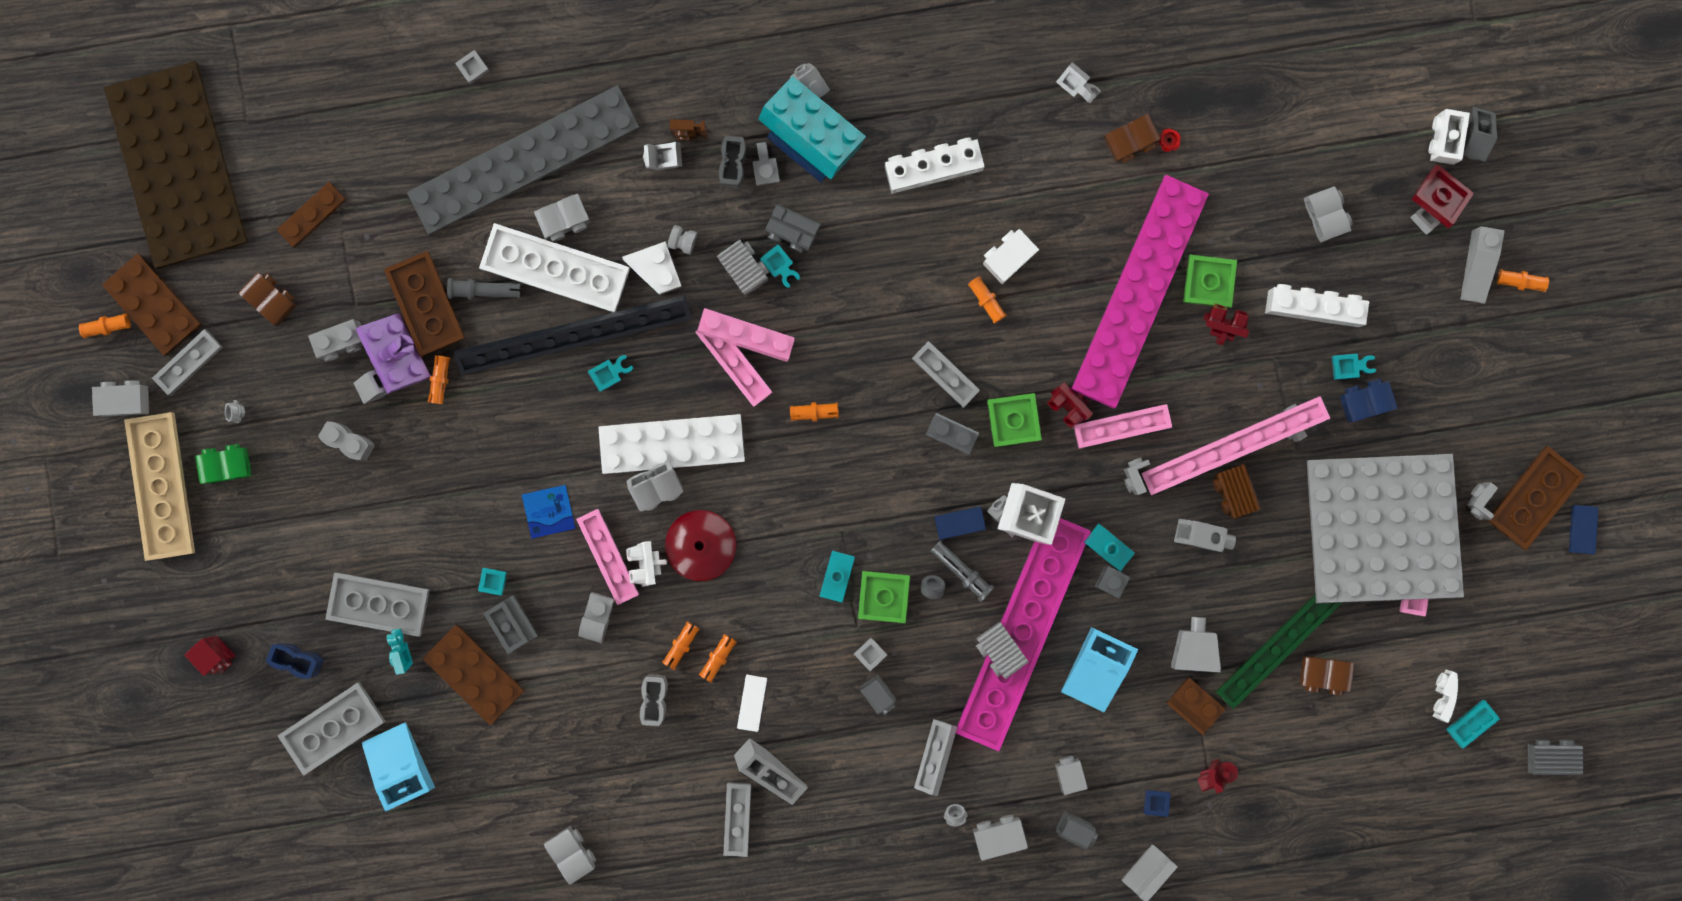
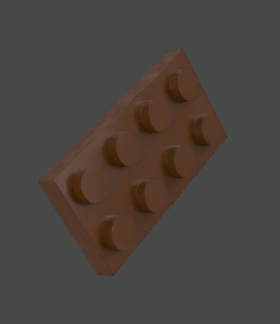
M429 251L384 269L420 357L466 339Z
M137 253L102 284L164 356H168L202 326L141 254Z
M1545 446L1494 509L1492 520L1486 521L1521 549L1527 550L1584 479L1585 475L1549 446Z
M458 624L423 658L489 725H492L525 691Z

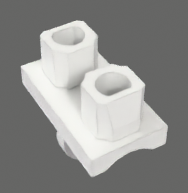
M651 541L637 544V546L628 548L626 550L628 561L639 560L640 568L629 571L630 583L641 584L642 587L654 585L655 575H661L660 566L667 565V560L659 559V551L652 552Z

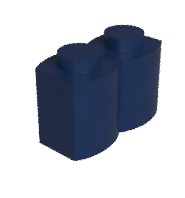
M1378 379L1368 382V388L1360 390L1358 385L1345 389L1346 394L1340 396L1348 423L1398 409L1390 382L1382 383V380Z
M278 643L271 646L266 662L273 668L289 670L296 677L309 679L319 675L324 660L316 653L302 652L293 644Z

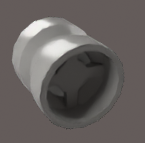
M674 225L667 247L674 250L680 248L683 253L690 255L698 233L692 230L684 231L682 227Z

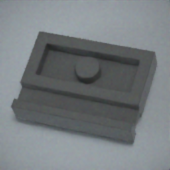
M514 595L483 613L507 654L539 636Z

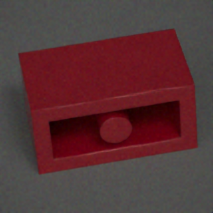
M217 635L202 638L184 654L203 676L216 675L219 672L221 674L232 666L230 661L236 657Z

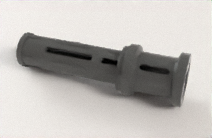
M448 278V299L468 297L469 300H473L476 296L521 298L520 291H511L521 290V283H481L471 278L468 281H456L453 278Z
M939 541L931 549L930 552L963 581V587L969 588L978 596V601L981 602L993 590L994 586L992 584L989 585L979 576L980 573L978 571H972L942 541Z

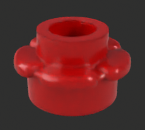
M1165 129L1159 135L1160 140L1158 144L1161 145L1163 151L1170 152L1179 148L1181 136L1177 131Z

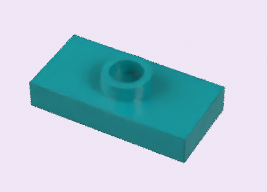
M1100 524L1095 527L1084 542L1120 572L1135 554Z
M832 550L820 597L843 602L855 559L854 556Z
M1482 700L1446 730L1459 747L1464 749L1499 721L1500 718L1489 704Z

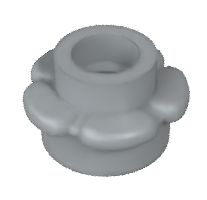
M233 400V403H226V420L228 422L240 423L241 419L245 416L244 406L239 404L237 400Z
M959 804L948 806L944 813V819L950 826L963 825L968 816L963 806Z

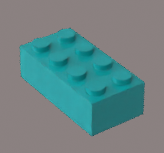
M794 76L764 105L758 118L760 122L829 179H832L852 158L866 137Z

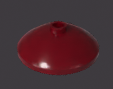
M695 510L683 514L671 525L665 540V552L670 565L678 574L694 581H707L720 576L730 567L736 554V538L732 527L723 517L711 511ZM698 541L704 544V548L700 551L695 548V544Z

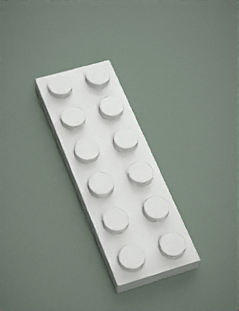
M495 223L479 267L481 270L610 312H616L630 271V267Z
M741 414L598 426L602 474L651 470L665 462H670L673 468L745 462Z

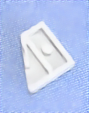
M666 242L622 257L659 295L682 287Z

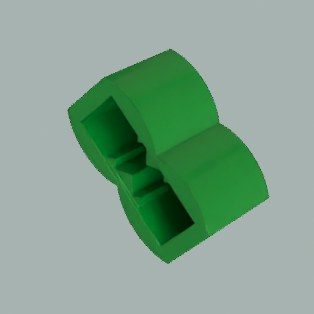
M240 444L225 446L226 450L217 452L216 448L201 450L202 454L195 456L200 484L251 477L247 448H240Z

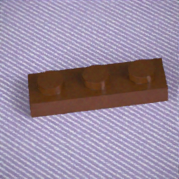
M328 182L288 218L277 231L293 248H296L347 200Z

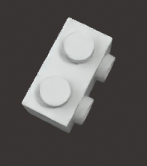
M1445 109L1438 116H1435L1432 125L1435 135L1429 145L1430 161L1454 165L1463 159L1470 113Z
M1020 229L1015 233L1011 230L1001 239L1004 243L998 249L994 246L984 255L986 260L983 265L1001 284L1006 282L1039 250Z

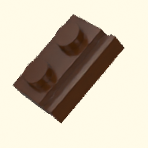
M670 119L669 129L673 138H677V141L691 142V139H697V135L708 139V129L705 121H701V124H695L694 120Z
M1189 677L1175 691L1169 701L1166 702L1169 707L1202 735L1226 710Z

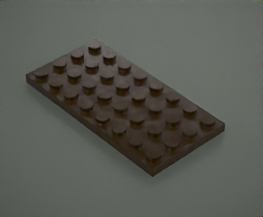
M195 61L104 87L154 268H164L247 244V236L198 63Z

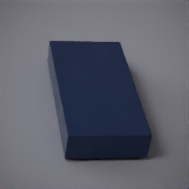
M1572 505L1569 552L1595 554L1599 507Z
M981 506L934 516L939 540L986 530Z

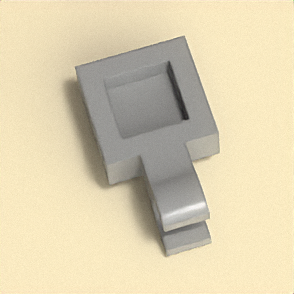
M1073 62L1056 81L1073 97L1079 93L1089 103L1101 92L1097 86L1087 83L1090 77Z
M766 142L757 143L759 161H753L756 186L779 183L776 158L769 159Z

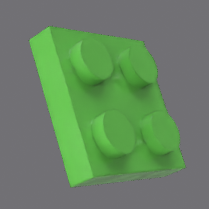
M1189 255L1183 303L1214 306L1217 303L1231 308L1237 260Z
M1035 393L987 400L994 447L1042 440Z
M862 571L858 619L906 623L910 575Z

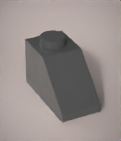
M1472 107L1463 155L1471 160L1478 159L1485 162L1497 140L1496 113Z

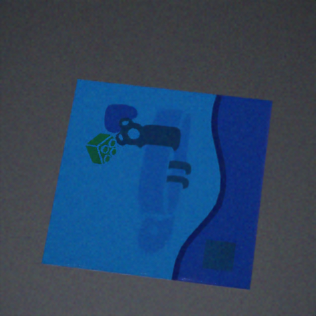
M566 485L522 494L531 539L575 529Z

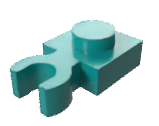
M779 244L760 258L774 277L779 274L782 275V282L787 288L790 287V284L787 282L789 275H794L797 280L800 279L799 274L795 270L788 268L793 262Z
M1358 354L1332 356L1334 380L1359 378V371L1365 374L1376 372V369H1368L1366 367V362L1374 360L1375 356H1365L1361 360H1358Z
M626 355L620 356L614 365H612L610 360H607L588 371L599 392L621 381L619 373L627 374L631 372L632 366L628 368H622L621 361L627 358Z
M401 628L391 630L392 634L386 636L387 642L392 649L389 660L391 666L394 667L396 675L404 674L411 667L413 661L407 642H403Z

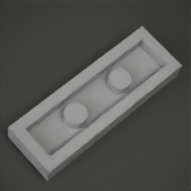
M204 329L152 379L167 395L172 396L216 355L223 346L208 330Z
M929 341L912 358L963 408L980 391Z
M933 719L914 786L915 789L938 796L957 726Z
M727 782L723 856H748L751 783Z

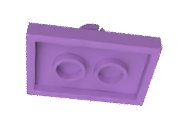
M400 313L359 326L356 329L387 394L427 380L430 377Z

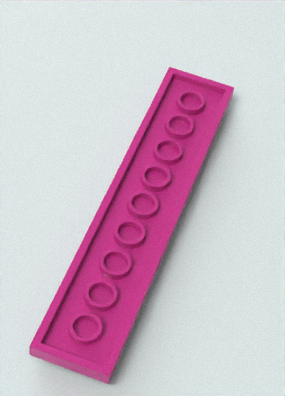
M1168 175L1163 177L1071 390L1113 409L1116 408L1209 195L1208 193Z
M1060 518L1052 545L1034 541L1000 622L1026 657L1028 663L1005 679L1002 675L997 677L990 667L993 662L987 655L958 722L956 734L1000 751L1086 545L1084 542L1091 533L1090 530Z

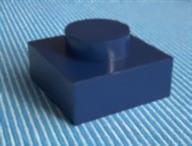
M1145 789L1143 813L1145 815L1169 817L1171 793L1168 791Z

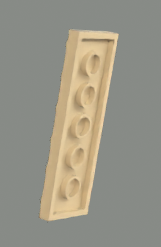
M169 412L125 419L145 561L194 554L195 548L175 413Z

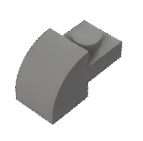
M591 592L580 624L579 637L603 643L614 598Z

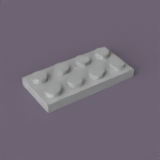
M334 572L325 620L390 632L393 629L401 628L403 634L420 637L430 589Z
M358 682L279 734L278 737L304 776L386 721L362 684Z

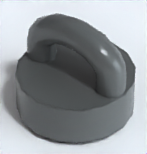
M931 575L922 580L921 593L923 596L929 599H940L943 597L945 591L943 579Z

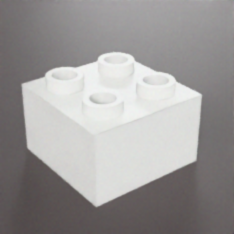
M1012 483L998 529L1038 543L1052 545L1065 498L1024 484Z

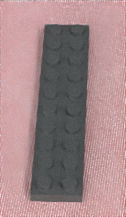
M617 85L408 191L407 194L428 235H432L640 128Z

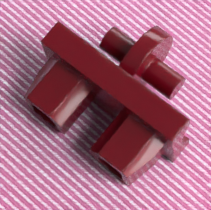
M1215 303L1210 313L1205 312L1203 320L1206 321L1207 327L1212 328L1210 335L1217 337L1216 344L1223 345L1225 340L1233 341L1235 335L1247 338L1249 334L1247 328L1249 315L1247 312L1236 310L1232 320L1225 318L1228 311L1227 307Z
M1062 383L1051 392L1052 396L1047 403L1055 411H1058L1063 406L1069 412L1063 418L1068 427L1071 428L1078 423L1080 424L1093 415L1087 408L1089 402L1083 397L1084 395L1071 390L1065 383Z
M1219 759L1211 762L1208 769L1200 772L1201 776H1198L1197 780L1202 792L1214 788L1217 794L1224 791L1227 783L1234 782L1239 772L1236 765L1232 762L1220 764Z

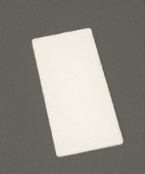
M746 675L737 725L738 729L758 732L767 678Z

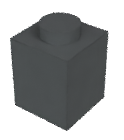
M1105 565L1094 587L1116 598H1120L1130 577Z

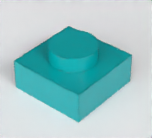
M483 567L478 591L502 596L507 572Z

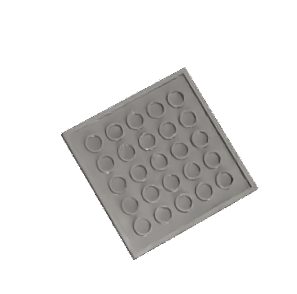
M1453 454L1307 461L1316 603L1464 597Z

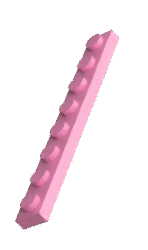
M1321 396L1149 469L1143 472L1142 476L1150 494L1153 495L1326 421L1330 417Z

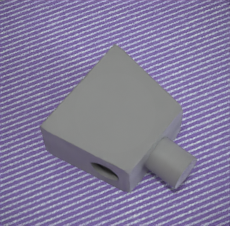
M1179 519L1174 542L1222 552L1224 548L1230 550L1234 548L1236 537L1227 534V528L1193 520Z
M1192 617L1191 631L1179 630L1171 668L1207 672L1221 671L1217 634L1205 632L1206 618Z

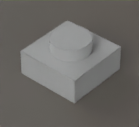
M475 50L455 63L469 84H472L489 72Z
M1422 207L1410 217L1426 235L1441 223Z
M871 637L854 653L869 671L887 656L884 650Z

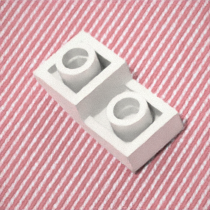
M1445 670L1436 681L1437 688L1435 691L1442 694L1443 697L1442 699L1439 698L1435 703L1433 717L1448 723L1457 699L1458 677L1457 673Z

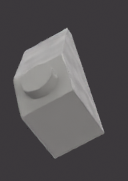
M1482 226L1472 230L1460 300L1485 304L1501 254L1505 230Z
M750 738L734 755L739 771L791 805L808 788L805 783L768 750Z

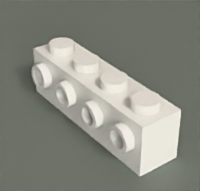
M964 138L957 141V145L948 146V143L935 146L933 151L925 152V149L912 152V156L902 158V155L888 158L889 162H885V171L891 194L983 171L984 163L978 140L971 141V138Z
M1277 284V287L1268 290L1265 314L1353 327L1366 325L1369 301L1362 300V296L1348 295L1347 298L1338 297L1339 293L1324 291V294L1315 293V289L1301 288L1300 291L1291 290L1292 286Z

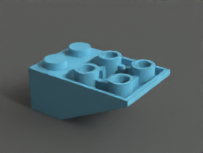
M1091 627L1061 692L1105 712L1129 671L1138 649Z
M406 722L362 742L374 787L385 811L435 788Z

